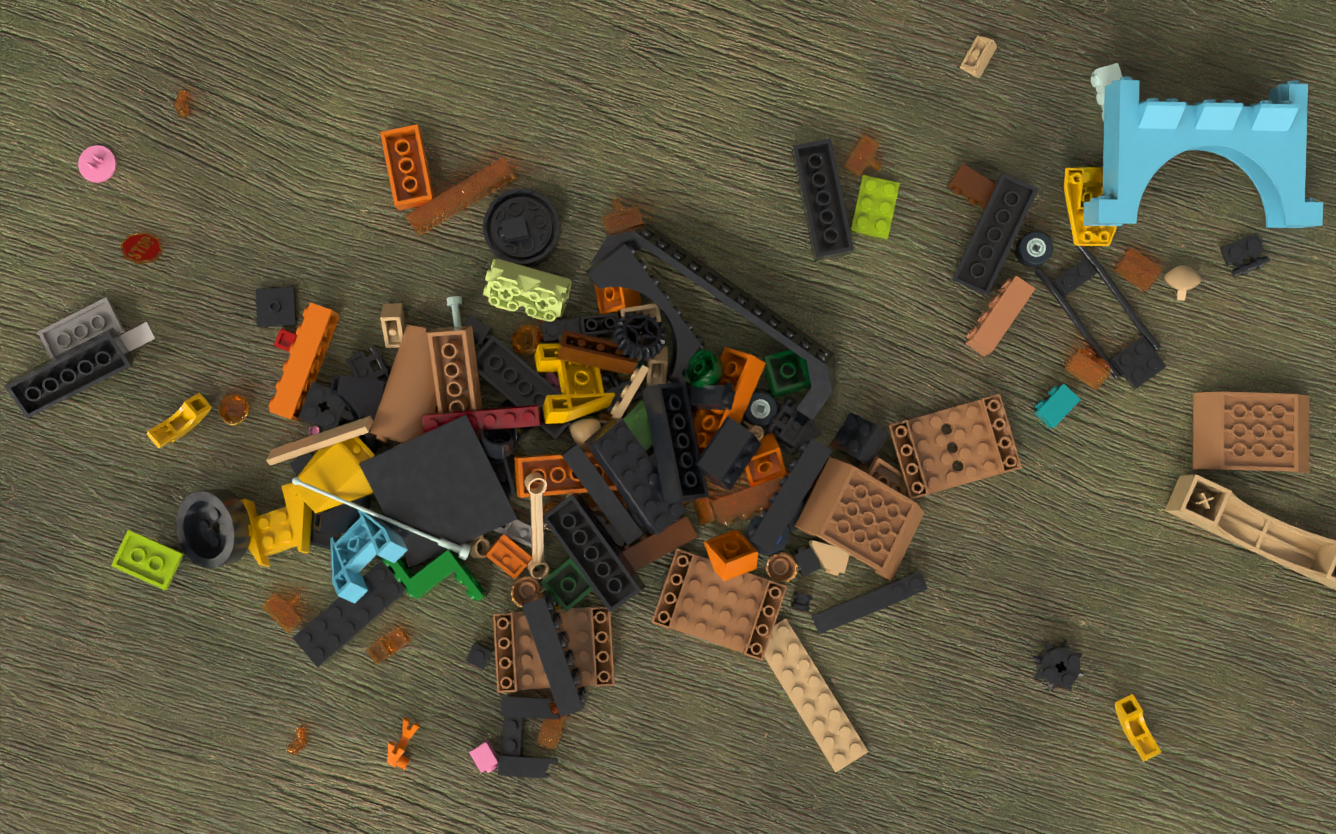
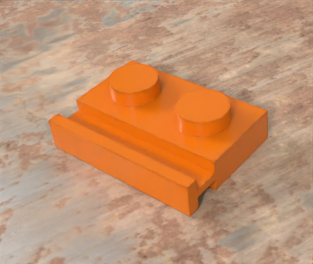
M504 533L485 553L491 561L514 580L532 559L531 555Z

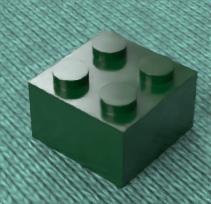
M792 350L764 356L762 361L766 364L763 370L773 398L808 389L811 386L805 359Z
M570 556L544 577L541 582L550 591V594H554L556 601L566 612L593 590Z

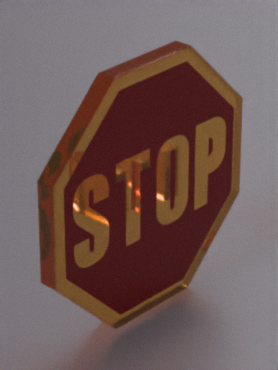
M146 232L128 235L120 244L124 259L137 265L155 262L163 253L159 239Z

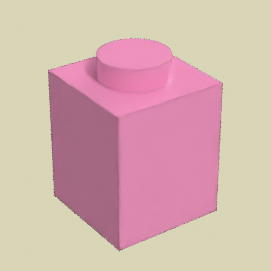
M489 740L469 752L481 773L485 770L489 773L498 767L496 764L499 762V757Z

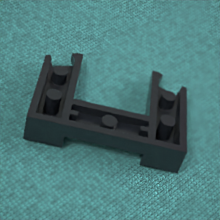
M516 695L502 696L501 716H504L502 755H499L498 763L499 776L550 777V774L546 773L551 763L557 764L558 758L523 755L525 718L560 719L559 712L553 714L549 705L550 702L554 701L553 698Z

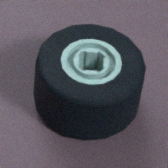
M1031 231L1017 242L1015 248L1016 256L1024 266L1038 267L1047 262L1051 257L1053 243L1045 233Z
M765 392L753 393L744 413L746 421L760 427L769 425L770 419L777 414L778 407L775 399Z

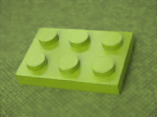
M863 175L850 231L888 239L900 183Z
M127 530L111 566L156 587L167 590L184 553L133 530Z

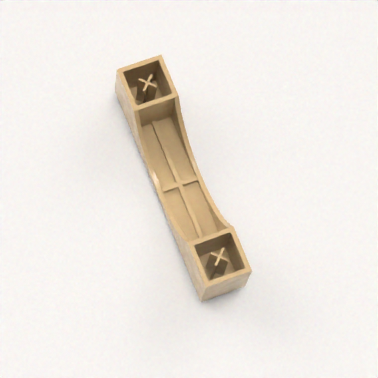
M1199 475L1179 477L1164 511L1336 590V540L1310 533L1264 514L1241 501L1231 490Z

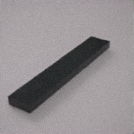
M575 443L564 451L561 456L626 544H631L643 535L642 531L579 445Z

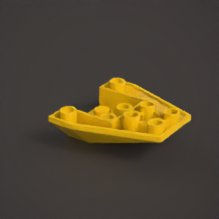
M1103 167L1065 168L1064 192L1074 245L1110 246L1117 226H1083L1084 202L1091 201V198L1103 196Z
M357 436L318 449L298 475V478L309 485L347 501H352L373 493L359 463L375 455ZM292 483L291 485L315 513L344 504L299 484L294 485Z

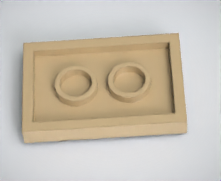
M642 365L640 369H635L630 378V381H632L631 386H625L620 396L623 398L621 403L617 401L611 411L612 418H621L649 368Z

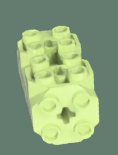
M493 259L491 270L488 269L485 280L488 281V285L486 284L483 295L487 296L489 303L495 307L508 311H516L519 307H524L529 316L552 322L555 318H562L567 305L565 303L570 295L572 281L568 278L522 265Z

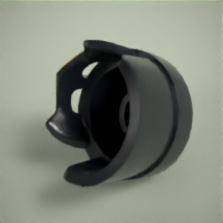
M508 428L491 429L486 432L484 429H481V443L486 454L496 459L510 456L516 448L517 428H510L511 430Z

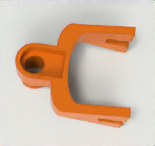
M406 717L403 719L401 739L396 748V743L389 741L387 763L393 767L398 766L403 770L407 768L410 758L402 754L405 752V747L410 738L420 727V724L415 722L410 728V719Z

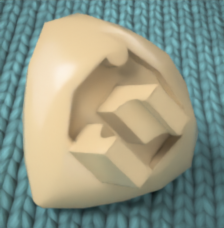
M1186 265L1177 266L1164 276L1165 281L1171 287L1177 289V300H1185L1186 291L1199 285L1202 280L1201 276L1194 269Z
M589 418L570 423L569 428L575 443L582 450H589L584 441L599 430L601 424L598 420Z

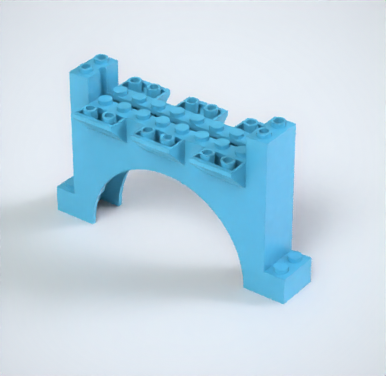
M1121 77L1120 80L1112 81V84L1105 86L1103 196L1091 198V201L1084 202L1083 226L1136 224L1139 203L1152 176L1168 160L1188 150L1216 153L1238 165L1253 181L1261 196L1266 216V228L1322 226L1323 202H1315L1313 198L1305 199L1308 84H1300V81H1288L1287 84H1278L1277 88L1270 90L1269 100L1244 106V103H1235V100H1223L1222 103H1216L1215 99L1203 100V102L1194 103V105H1188V102H1178V99H1166L1165 102H1159V98H1149L1146 101L1139 102V80H1132V77Z

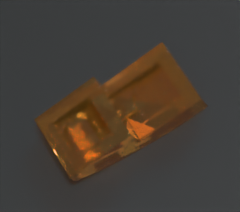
M399 625L367 648L366 652L377 666L411 640Z

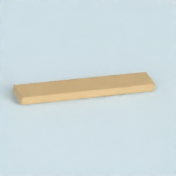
M371 416L274 448L271 450L266 461L269 465H273L369 432L373 420Z

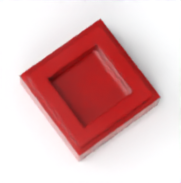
M281 328L273 346L289 352L291 344L296 341L298 335Z

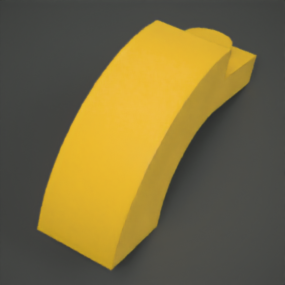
M198 393L184 401L181 408L170 418L148 430L147 435L158 448L171 441L175 442L193 429L208 414L212 406Z
M1131 694L1115 702V710L1119 722L1130 744L1135 747L1142 761L1144 762L1161 754L1162 751L1148 730L1143 718V710L1134 695Z

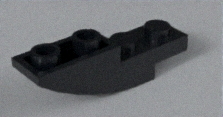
M618 313L541 322L543 342L559 341V335H562L564 330L579 334H598V336L612 334L615 331L619 318Z

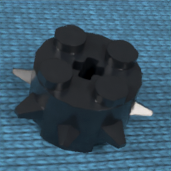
M1066 640L1060 646H1052L1047 641L1044 642L1045 650H1042L1038 656L1032 657L1036 662V669H1038V672L1033 676L1034 679H1043L1048 682V690L1050 692L1056 686L1065 687L1069 691L1072 690L1071 684L1076 681L1078 676L1084 675L1080 670L1079 660L1082 657V653H1074L1069 650ZM1056 663L1061 665L1060 669L1055 667Z

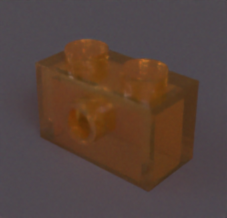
M1078 346L1066 361L1064 369L1097 391L1111 373L1110 364L1104 359L1100 358L1098 360L1093 356L1094 353L1088 348L1084 347L1082 349Z

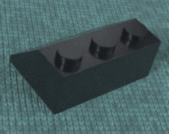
M726 417L695 464L714 485L730 491L762 443L751 431L732 418Z

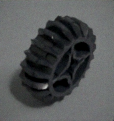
M635 311L631 315L629 313L625 314L624 317L619 319L613 334L615 344H618V350H624L623 356L629 354L630 360L636 357L637 361L643 358L646 362L649 357L651 359L655 358L665 346L666 335L664 334L665 328L661 327L662 322H656V317L651 318L650 312L647 315H643L642 311L639 314Z

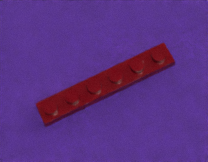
M539 405L422 415L424 433L465 414L468 415L475 431L481 429L491 430L540 426L541 424Z

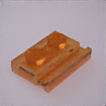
M1132 247L1128 249V252L1114 269L1116 273L1144 292L1149 290L1158 274L1163 270Z

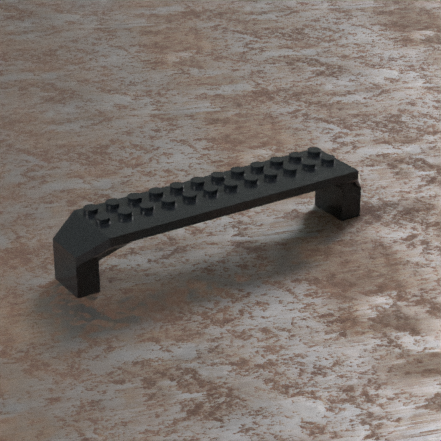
M644 224L616 231L607 236L590 263L591 266L620 243H624L626 246L630 244L634 250L647 249L807 361L811 388L801 400L797 410L811 420L814 419L837 384L833 352L651 225Z

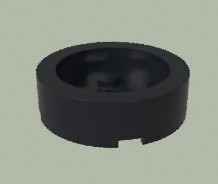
M518 188L500 194L491 202L484 215L483 234L487 245L498 259L525 267H533L543 263L554 253L560 241L561 225L553 204L544 195L530 189ZM524 216L530 238L507 243L505 238L502 239L499 227H502L501 221Z
M212 488L194 492L183 500L177 514V536L184 553L193 563L207 569L228 565L240 560L249 547L251 536H248V525H251L250 518L243 502L233 492L227 489Z

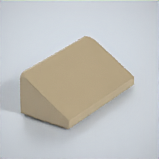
M977 35L961 63L960 69L980 78L997 48L995 41Z

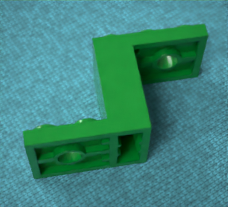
M447 550L416 575L402 557L395 563L381 558L387 567L391 566L395 571L393 575L397 581L405 584L407 587L405 591L411 598L419 599L424 597L453 573H456L454 575L456 580L461 585L464 584L467 587L466 593L472 600L480 601L488 596L484 588L454 551Z

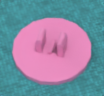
M95 145L88 147L82 152L79 157L78 167L85 179L100 183L112 177L116 170L117 162L111 150L104 146Z

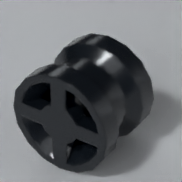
M794 591L793 595L795 598L790 606L809 611V602L813 596Z

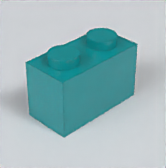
M1065 384L1053 386L1048 392L1050 394L1046 400L1041 399L1035 406L1037 409L1033 413L1049 428L1056 427L1081 400Z

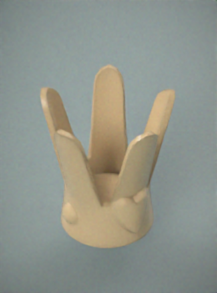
M743 421L749 427L748 430L758 440H761L763 429L760 426Z

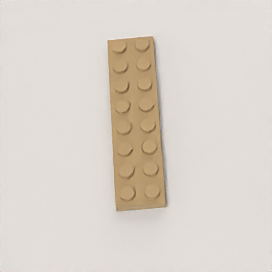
M785 618L775 624L764 657L836 773L868 753V750L787 619Z

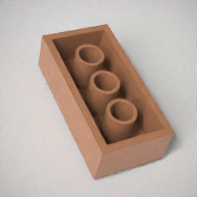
M1018 276L1012 279L1008 278L1006 282L1004 281L998 289L1000 294H997L988 303L989 310L987 309L977 319L978 326L976 325L968 332L966 336L968 340L965 344L983 356L991 353L1035 288Z

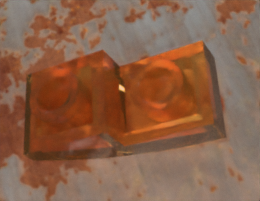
M550 704L553 714L558 713L557 706ZM568 715L560 716V719H544L537 744L555 750L562 736V727Z

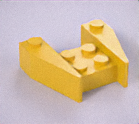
M538 344L534 355L537 373L558 372L562 395L546 396L543 404L545 424L566 423L610 407L615 393H604L600 371H603V369L557 359L559 344Z
M292 483L281 486L286 507L258 516L253 501L241 500L248 512L251 525H248V536H251L248 549L261 566L270 567L268 556L296 546L299 552L310 553L312 509L292 488Z

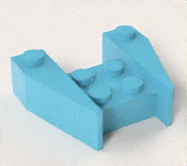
M359 509L358 512L361 517L339 540L334 537L330 538L333 586L337 596L356 603L368 591L360 571L376 554L395 563L408 550L403 538L378 517Z

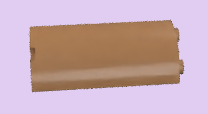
M412 325L406 326L370 431L371 434L377 436L376 439L379 441L395 440L403 443L423 434L422 415L435 412L437 398L428 341V332L430 331L427 328Z

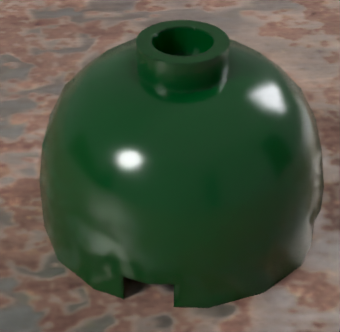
M700 350L694 354L688 362L691 366L688 370L685 369V379L697 388L716 385L721 380L724 370L722 361L711 350Z

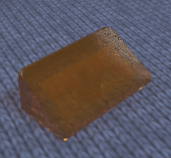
M708 497L693 501L701 525L715 521Z

